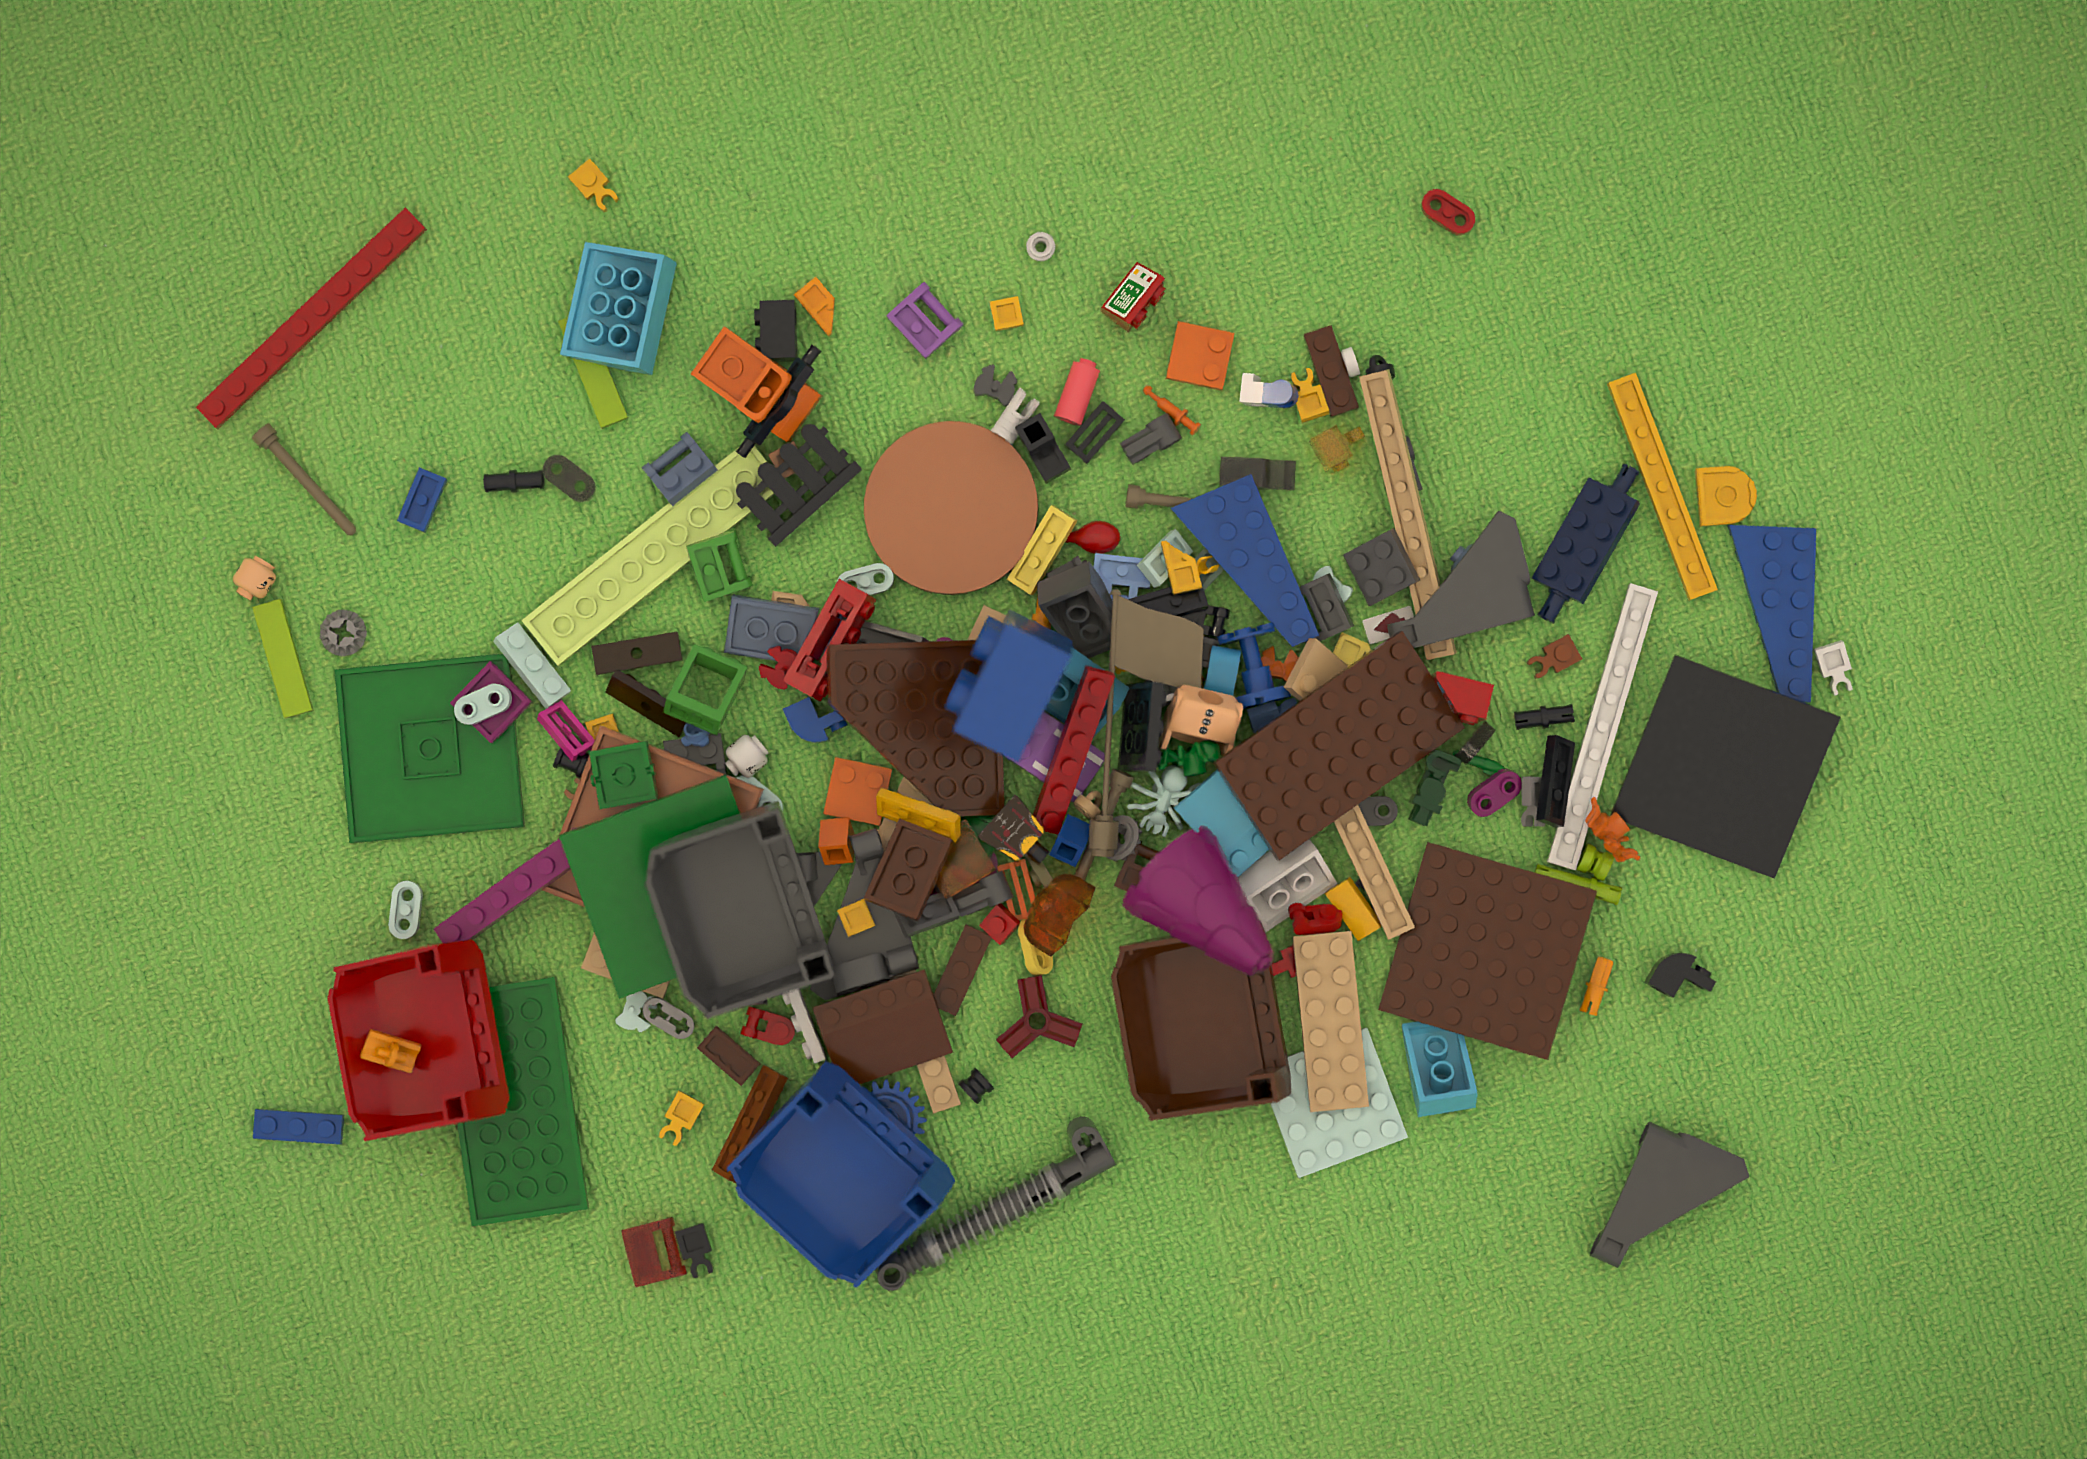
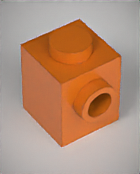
M849 817L820 820L818 847L824 865L853 863L854 851L849 836L855 833Z

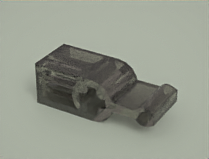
M1220 457L1219 487L1252 474L1258 490L1294 491L1296 461Z

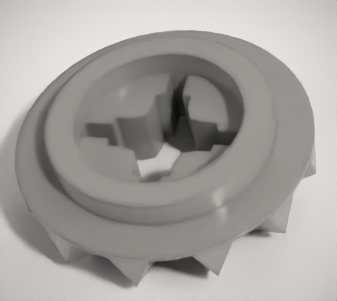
M337 610L327 615L320 625L319 638L325 649L332 654L349 656L361 649L366 640L367 630L364 621L359 615L350 610ZM346 622V630L353 634L354 638L350 636L349 638L344 637L339 644V635L332 631V628L341 629Z
M1121 815L1113 818V820L1119 821L1118 833L1124 835L1125 843L1121 844L1118 836V849L1115 850L1114 857H1107L1115 862L1118 860L1127 861L1128 855L1136 854L1134 849L1137 844L1141 843L1139 835L1142 831L1137 825L1138 822L1129 816Z

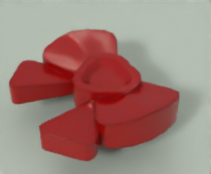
M780 646L769 648L767 653L778 663L775 665V668L760 664L761 678H767L771 685L785 690L789 684L783 682V679L798 653L791 649L781 650Z

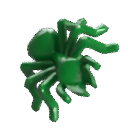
M1204 740L1199 743L1194 742L1192 747L1187 748V751H1185L1182 745H1178L1177 750L1173 751L1169 748L1163 749L1161 761L1157 767L1159 770H1163L1167 767L1168 763L1172 762V765L1182 766L1184 777L1202 775L1207 773L1206 762L1213 763L1221 757L1220 746L1214 741Z

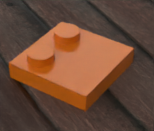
M1178 321L1166 379L1222 391L1235 333Z
M835 757L823 814L839 818L849 817L853 821L881 826L882 816L877 815L876 795L881 788L889 789L893 769Z

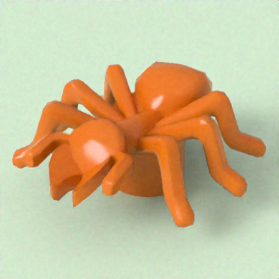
M1591 798L1592 810L1586 817L1585 822L1593 834L1600 840H1603L1605 850L1612 853L1617 862H1624L1630 858L1640 860L1637 850L1632 848L1625 849L1621 842L1629 841L1628 836H1623L1631 830L1617 812L1611 816L1606 812H1601L1596 798Z

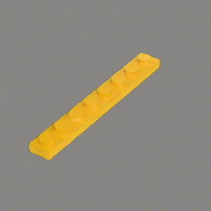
M1636 373L1609 382L1607 384L1688 600L1690 601L1717 591L1716 583Z

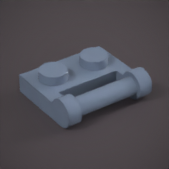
M688 432L681 436L682 440L650 464L648 462L642 467L672 506L718 471ZM687 449L692 451L661 477L658 475V472Z

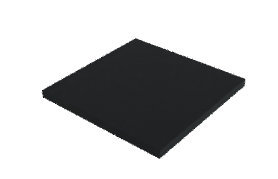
M1674 654L1610 816L1617 812L1630 825L1775 879L1841 717Z

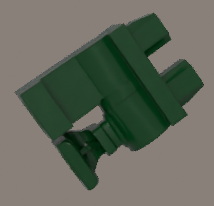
M1433 750L1426 757V768L1417 786L1416 794H1412L1409 803L1414 804L1408 820L1422 826H1427L1433 813L1440 814L1443 806L1439 805V803L1443 801L1446 794L1443 784L1449 770L1458 772L1462 763L1459 758L1438 750Z

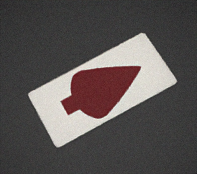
M1411 606L1363 620L1369 644L1390 638L1387 624L1413 618Z

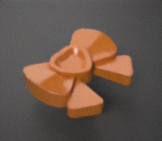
M1273 646L1262 652L1263 657H1261L1263 667H1270L1272 678L1282 679L1287 682L1299 657L1293 650H1290L1284 663H1282L1280 660L1275 661V648Z

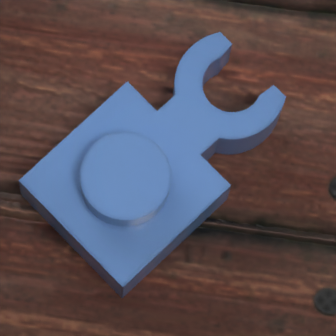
M1295 698L1285 700L1280 706H1276L1275 701L1247 709L1253 734L1297 703Z

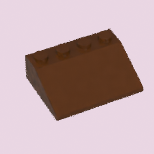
M925 969L813 1007L832 1064L840 1066L858 1084L953 1053Z

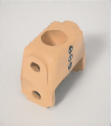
M1182 685L1180 688H1176L1171 703L1163 717L1164 729L1162 736L1159 737V749H1167L1170 737L1191 744L1211 740L1219 744L1221 756H1223L1234 747L1236 732L1242 717L1243 704L1238 703L1234 696L1190 685Z

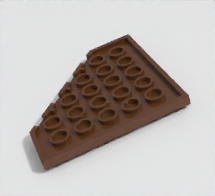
M976 640L826 645L828 704L935 807L950 810L960 815V817L997 815L1004 807L1003 755L953 731L957 714L945 709L948 701L947 698L962 668L977 675L983 663L982 660L971 655Z

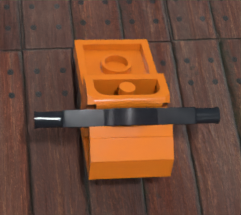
M725 326L691 372V375L752 419L743 432L746 438L736 450L744 458L747 457L755 444L760 446L770 432L790 443L823 396L805 383L814 371L811 365L820 352H822L817 347L811 344L803 358L797 357L787 370Z

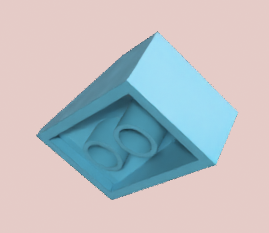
M1417 1021L1402 1024L1412 1093L1418 1117L1476 1108L1478 1092L1464 1035Z

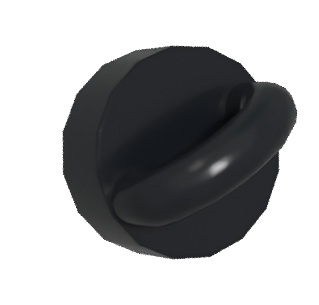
M1373 355L1369 359L1370 368L1365 370L1366 375L1390 369L1392 380L1394 379V365L1387 364L1386 360L1380 355Z

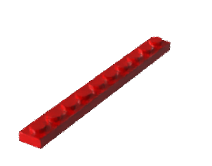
M405 207L196 408L216 429H219L427 229Z

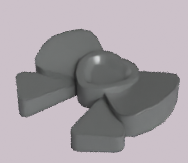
M995 365L983 367V374H980L975 381L974 395H987L993 399H998L1006 407L1015 393L1014 385L1017 384L1015 375L1010 371L1003 382L1000 383L998 380L993 381Z

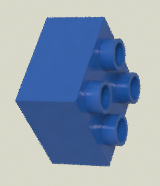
M1010 609L1003 622L988 616L976 639L971 654L982 660L983 663L977 675L962 668L947 698L948 701L945 709L957 714L953 731L1018 762L1072 656L1073 640Z

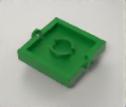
M648 741L589 752L593 772L590 780L592 786L596 788L599 809L659 798L654 776L656 775V772H654L655 765L652 764Z

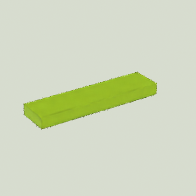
M568 317L558 321L563 335L565 334ZM573 358L601 429L628 419L608 366Z
M282 599L253 606V612L283 717L287 719L314 711Z

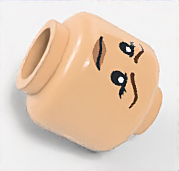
M254 556L253 559H244L233 576V582L238 586L236 592L250 601L253 596L259 599L264 598L276 581V574L273 572L275 567L257 556Z

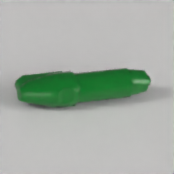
M1457 749L1452 753L1453 756L1460 758V761L1480 768L1483 773L1493 775L1501 769H1506L1495 760Z

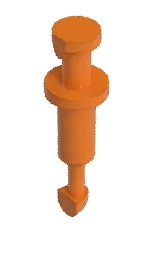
M1145 386L1143 389L1144 394L1157 402V407L1168 413L1175 420V426L1182 423L1190 430L1192 436L1198 431L1201 424L1199 422L1194 423L1186 416L1188 413L1187 409L1181 411L1165 397L1160 398L1151 391L1153 389L1151 386Z

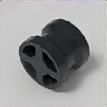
M977 1068L971 1071V1075L967 1079H962L958 1083L976 1104L982 1101V1096L986 1092L990 1093L995 1089Z

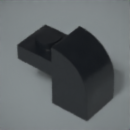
M1041 413L1015 427L1026 452L1046 484L1071 470Z
M1672 953L1662 957L1654 964L1644 983L1664 995L1674 998L1684 979L1707 992L1712 991L1716 981L1710 978L1712 973L1698 965L1694 969L1691 968L1696 956L1686 953Z

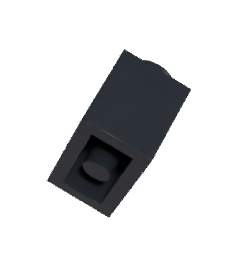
M795 300L759 301L760 309H754L755 326H760V337H755V348L772 361L793 362L797 358Z

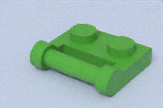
M735 529L686 545L704 602L753 585L751 577L747 576L736 542L738 536ZM724 544L736 580L728 582L717 548Z

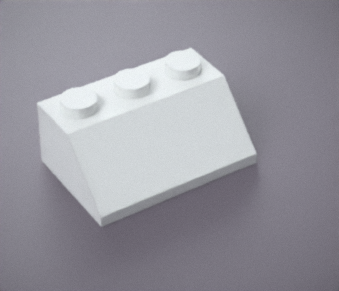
M1310 839L1281 860H1276L1271 851H1268L1238 877L1250 906L1255 908L1262 922L1265 933L1289 917L1288 907L1290 905L1302 903L1306 906L1337 885L1321 854Z

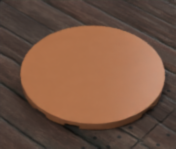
M944 421L927 424L906 433L882 454L874 466L866 486L864 519L868 536L877 555L898 578L913 587L930 593L959 595L986 588L1005 577L1015 567L1025 553L1024 549L1035 533L1038 519V499L1035 483L1027 464L1016 449L1005 441L1004 438L991 432L989 429L972 423Z

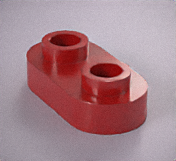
M1430 190L1421 201V209L1424 215L1455 235L1467 234L1475 224L1473 210L1443 190ZM1432 201H1438L1441 205V208L1439 210H1433L1430 206V203ZM1455 217H1463L1465 224L1462 226L1457 225Z

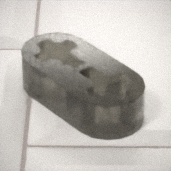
M1485 720L1473 732L1455 756L1467 765L1490 739L1496 729Z

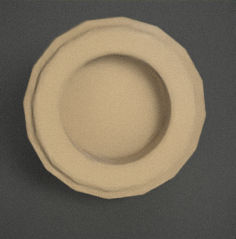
M1097 790L1091 791L1086 797L1080 794L1073 802V805L1089 820L1096 819V814L1101 813L1099 807L1102 803V795Z

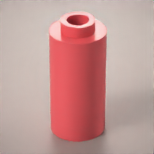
M1080 358L1079 362L1073 361L1054 414L1055 418L1076 426L1082 425L1100 374V370L1095 368L1097 365L1095 362Z

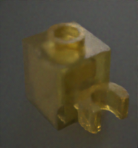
M1337 425L1311 438L1309 443L1325 472L1332 469L1334 473H1337L1350 465L1348 460L1352 458L1353 454L1348 446L1362 440L1365 435L1360 426L1342 435Z

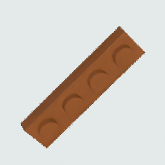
M762 1066L712 1170L736 1183L732 1172L728 1171L727 1167L767 1122L788 1077L768 1066Z

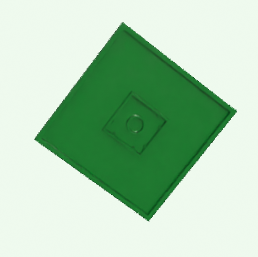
M503 654L334 670L349 843L525 827L515 721L491 744L473 725L461 723L455 716L454 707L450 704L489 661H492L512 681L510 662Z
M726 774L559 835L619 999L677 978L646 887L650 850L672 837L740 814Z

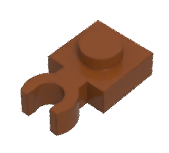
M1567 634L1542 648L1546 656H1534L1526 663L1527 665H1531L1534 662L1541 664V671L1534 675L1535 679L1545 676L1551 666L1556 674L1582 660V657L1570 635Z

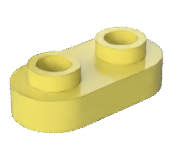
M1038 917L1023 919L1019 924L1018 936L1024 955L1025 966L1034 976L1048 974L1053 968V956L1046 927Z

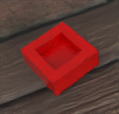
M999 903L979 926L994 941L1002 945L1017 929L1020 921Z

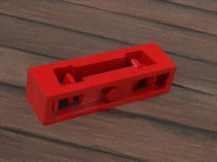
M838 579L783 682L821 702L822 698L828 695L827 649L820 660L821 666L813 663L815 659L818 661L841 620L838 618L839 614L847 619L846 621L842 620L829 645L856 644L860 638V629L865 620H868L874 613V604L877 599Z

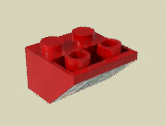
M1136 262L1103 304L1101 312L1125 331L1129 332L1132 327L1137 330L1147 318L1146 314L1148 311L1146 309L1150 304L1155 307L1164 296V291L1166 290L1164 288L1165 278Z

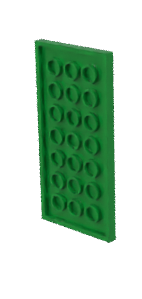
M556 977L491 986L489 989L509 1092V1102L505 1114L457 1123L471 1225L473 1227L589 1209Z

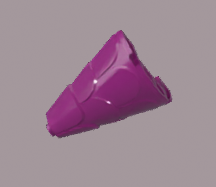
M1200 826L1197 833L1193 829L1183 833L1162 849L1139 873L1141 876L1139 878L1140 883L1137 887L1134 884L1129 887L1122 906L1131 915L1170 933V936L1205 951V955L1250 976L1258 970L1263 972L1273 962V949L1253 906H1250L1237 874L1233 872L1217 836L1207 826Z

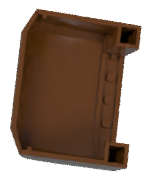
M1170 935L1142 940L1119 947L1120 952L1116 966L1113 968L1111 981L1131 1094L1137 1103L1140 1102L1145 1109L1150 1121L1275 1103L1291 1095V1074L1271 965L1263 972L1258 970L1250 976L1205 955V951Z

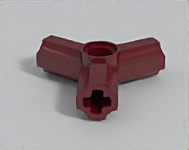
M1042 975L1018 979L1017 983L1023 1016L996 1039L1005 1052L1013 1059L1040 1035L1075 1047L1083 1023L1048 1011ZM1035 1012L1042 1013L1046 1018L1045 1025L1040 1029H1034L1029 1024V1017Z

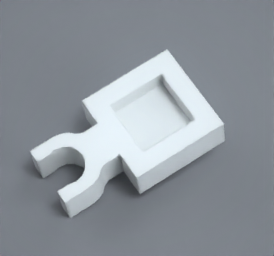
M1840 640L1815 648L1814 652L1822 677L1831 676L1832 678L1830 682L1832 694L1834 696L1838 695L1836 686L1842 681L1845 682L1848 691L1853 690L1850 680L1844 675V671L1852 669L1844 641Z

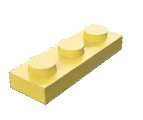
M1051 505L1024 549L1025 553L1015 565L1007 580L1028 594L1034 595L1037 590V582L1042 581L1078 520L1056 506Z

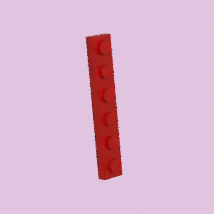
M1085 666L1032 814L1045 832L1059 835L1115 679L1113 672Z

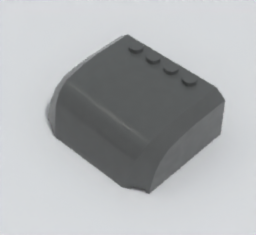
M779 801L682 833L658 844L650 850L646 887L683 996L704 1014V1017L709 1019L835 977L831 956Z

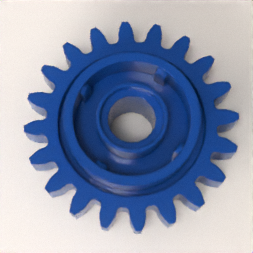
M885 1079L883 1088H879L876 1081L872 1082L873 1091L871 1092L866 1087H863L914 1135L925 1133L924 1129L918 1127L919 1123L927 1121V1118L918 1116V1113L922 1112L925 1106H915V1102H917L920 1096L916 1095L910 1098L908 1096L911 1091L910 1086L904 1091H900V1081H897L894 1087L890 1088L888 1079Z

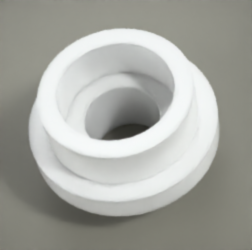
M1045 232L1034 233L1027 241V253L1036 261L1050 259L1055 252L1054 239ZM1039 242L1044 243L1046 250L1038 252L1035 249L1036 244Z

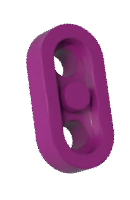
M1510 769L1497 771L1471 790L1467 798L1469 809L1480 817L1490 816L1520 793L1522 780L1518 774ZM1510 781H1511V782H1512L1511 788L1508 789V790H1505V789H1504L1505 784H1506L1507 782H1510ZM1484 799H1488V804L1485 807H1481V802Z

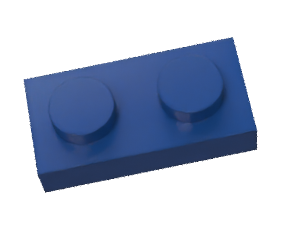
M419 467L397 521L426 533L448 479Z

